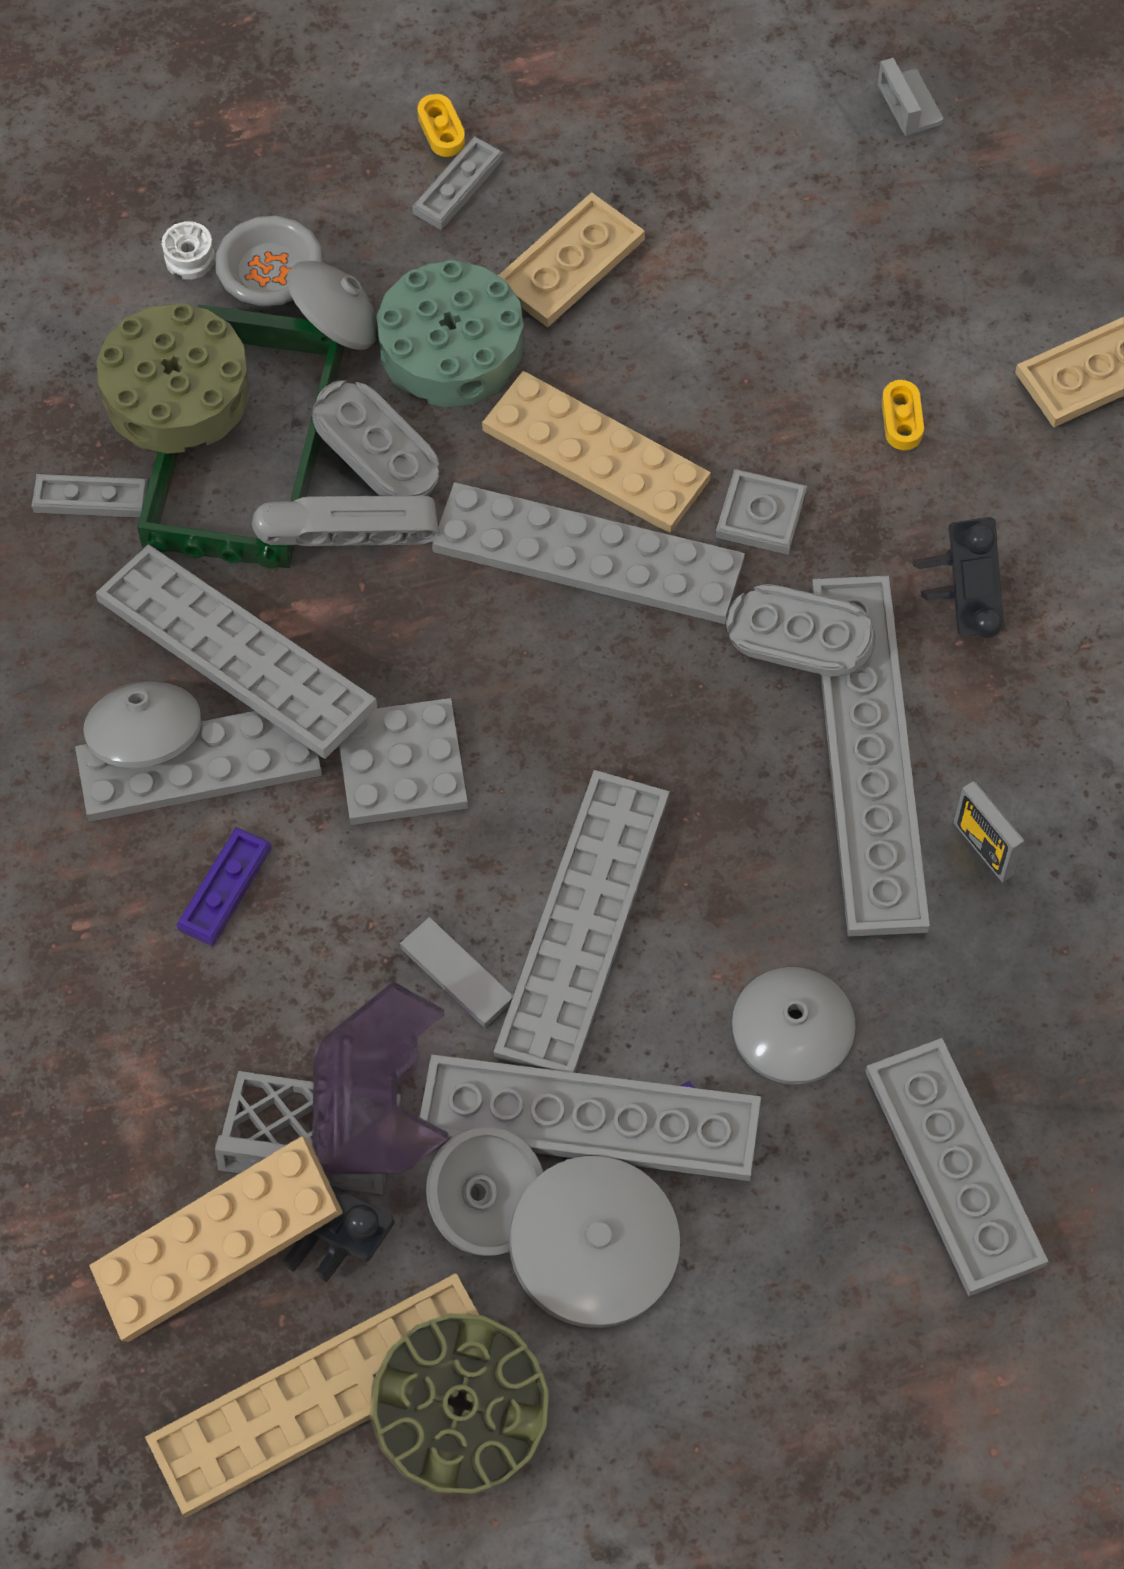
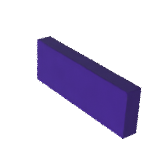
M235 827L177 922V929L210 946H214L272 849L271 843Z

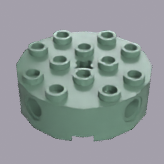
M447 260L413 269L403 275L385 293L377 314L381 362L384 370L397 388L408 395L412 393L416 397L428 399V404L441 407L473 405L499 393L509 382V377L516 371L517 366L520 365L524 354V325L521 303L507 281L482 266L456 260Z

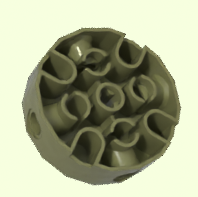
M186 303L151 306L124 318L105 338L96 360L102 405L115 430L138 447L166 454L185 452L186 447H195L206 442V445L222 439L242 419L250 397L244 345L231 324L208 309L190 306Z
M449 1313L416 1325L387 1351L372 1382L370 1419L380 1450L403 1477L433 1492L473 1494L505 1482L532 1458L547 1426L549 1390L537 1358L514 1330L482 1315ZM458 1392L464 1394L463 1401L470 1404V1409L460 1412L459 1416L453 1414L454 1408L448 1405V1398H454Z

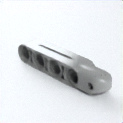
M429 496L303 497L294 501L263 503L256 509L252 517L254 533L260 540L269 545H421L433 542L435 534L439 536L435 501Z

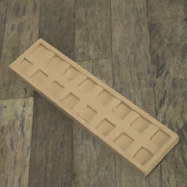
M455 1273L146 1436L149 1447L184 1518L370 1420L372 1382L387 1351L416 1325L449 1313L479 1315L458 1275Z

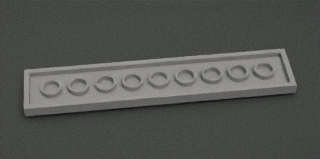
M889 576L812 579V594L847 601L861 607L871 620L876 635L874 650L869 659L860 668L841 676L821 675L847 936L928 933L930 922Z

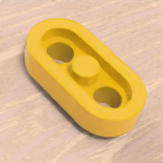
M430 94L422 98L417 107L418 120L431 149L442 157H452L459 154L465 147V132L451 101L446 96L440 94Z
M892 381L885 387L882 397L886 440L896 449L911 450L920 444L924 432L920 392L909 381ZM895 402H903L905 405H897ZM899 433H907L909 436H903Z

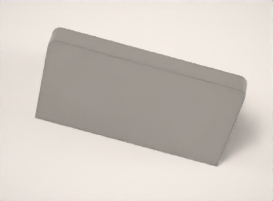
M894 58L881 61L877 85L904 135L908 136L942 125L943 116L918 70L912 69L901 72Z

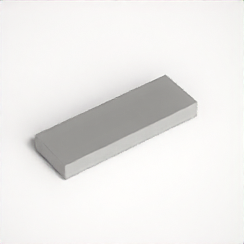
M474 136L412 206L413 215L443 230L503 161V152Z
M36 474L32 509L34 513L140 517L149 480L141 478Z
M430 917L400 943L401 949L484 1028L488 1027L510 1006L513 995Z

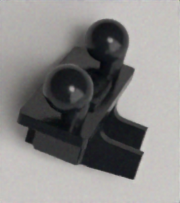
M992 517L952 522L949 524L950 549L943 555L913 560V566L923 569L950 565L952 566L954 585L921 591V597L926 600L953 597L955 599L958 634L962 637L978 635L983 638H992L1004 629L996 521Z
M331 1184L330 1186L343 1214L296 1241L284 1259L288 1269L294 1272L319 1238L329 1242V1252L316 1270L321 1280L328 1282L347 1256L354 1255L365 1262L370 1261L395 1224V1220L390 1214Z

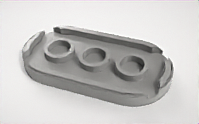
M336 381L322 389L312 411V419L316 431L379 496H429L432 493L439 478V462L435 451L374 389L363 383L356 382V384L346 383V381Z
M764 584L753 587L754 591L746 595L742 593L733 601L726 616V626L733 645L744 655L826 676H841L860 668L871 656L876 641L872 622L861 607L847 601L778 585Z

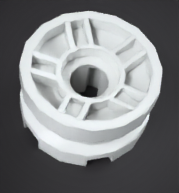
M187 221L177 223L167 229L161 244L167 269L173 275L178 274L182 276V279L191 280L208 273L215 261L210 232L199 223Z

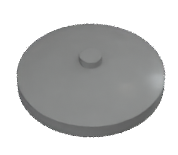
M583 1156L568 1159L550 1167L529 1185L513 1214L509 1233V1250L518 1281L528 1296L541 1309L568 1324L587 1328H605L633 1320L647 1311L661 1297L670 1284L677 1268L680 1253V1232L671 1203L661 1188L648 1175L621 1160L603 1156Z

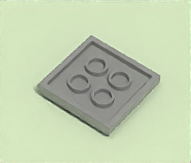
M451 698L376 708L339 745L350 825L468 809Z

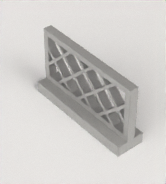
M238 1071L222 1135L218 1136L215 1147L218 1170L240 1174L286 1145L278 1144L272 1135L291 1124L300 1137L303 1136L310 1140L331 1185L340 1189L383 1195L386 1182L385 1173L400 1109L401 1095ZM245 1085L263 1088L268 1095L252 1106H249L242 1097ZM293 1092L303 1094L309 1102L293 1112H290L281 1100ZM333 1098L344 1100L350 1108L334 1118H331L322 1106ZM275 1104L284 1117L265 1127L256 1114ZM374 1104L389 1106L388 1116L375 1124H372L363 1113L364 1110ZM240 1106H241V1108H242L244 1111H242V1112H240V1113L238 1114L239 1108H240ZM316 1110L325 1123L306 1133L297 1120ZM357 1116L366 1129L348 1140L338 1126ZM249 1118L260 1131L248 1139L232 1137L234 1128ZM385 1129L384 1135L382 1137V1135L379 1132ZM332 1131L341 1142V1145L331 1151L319 1150L313 1141ZM373 1137L381 1147L379 1158L361 1156L354 1147Z

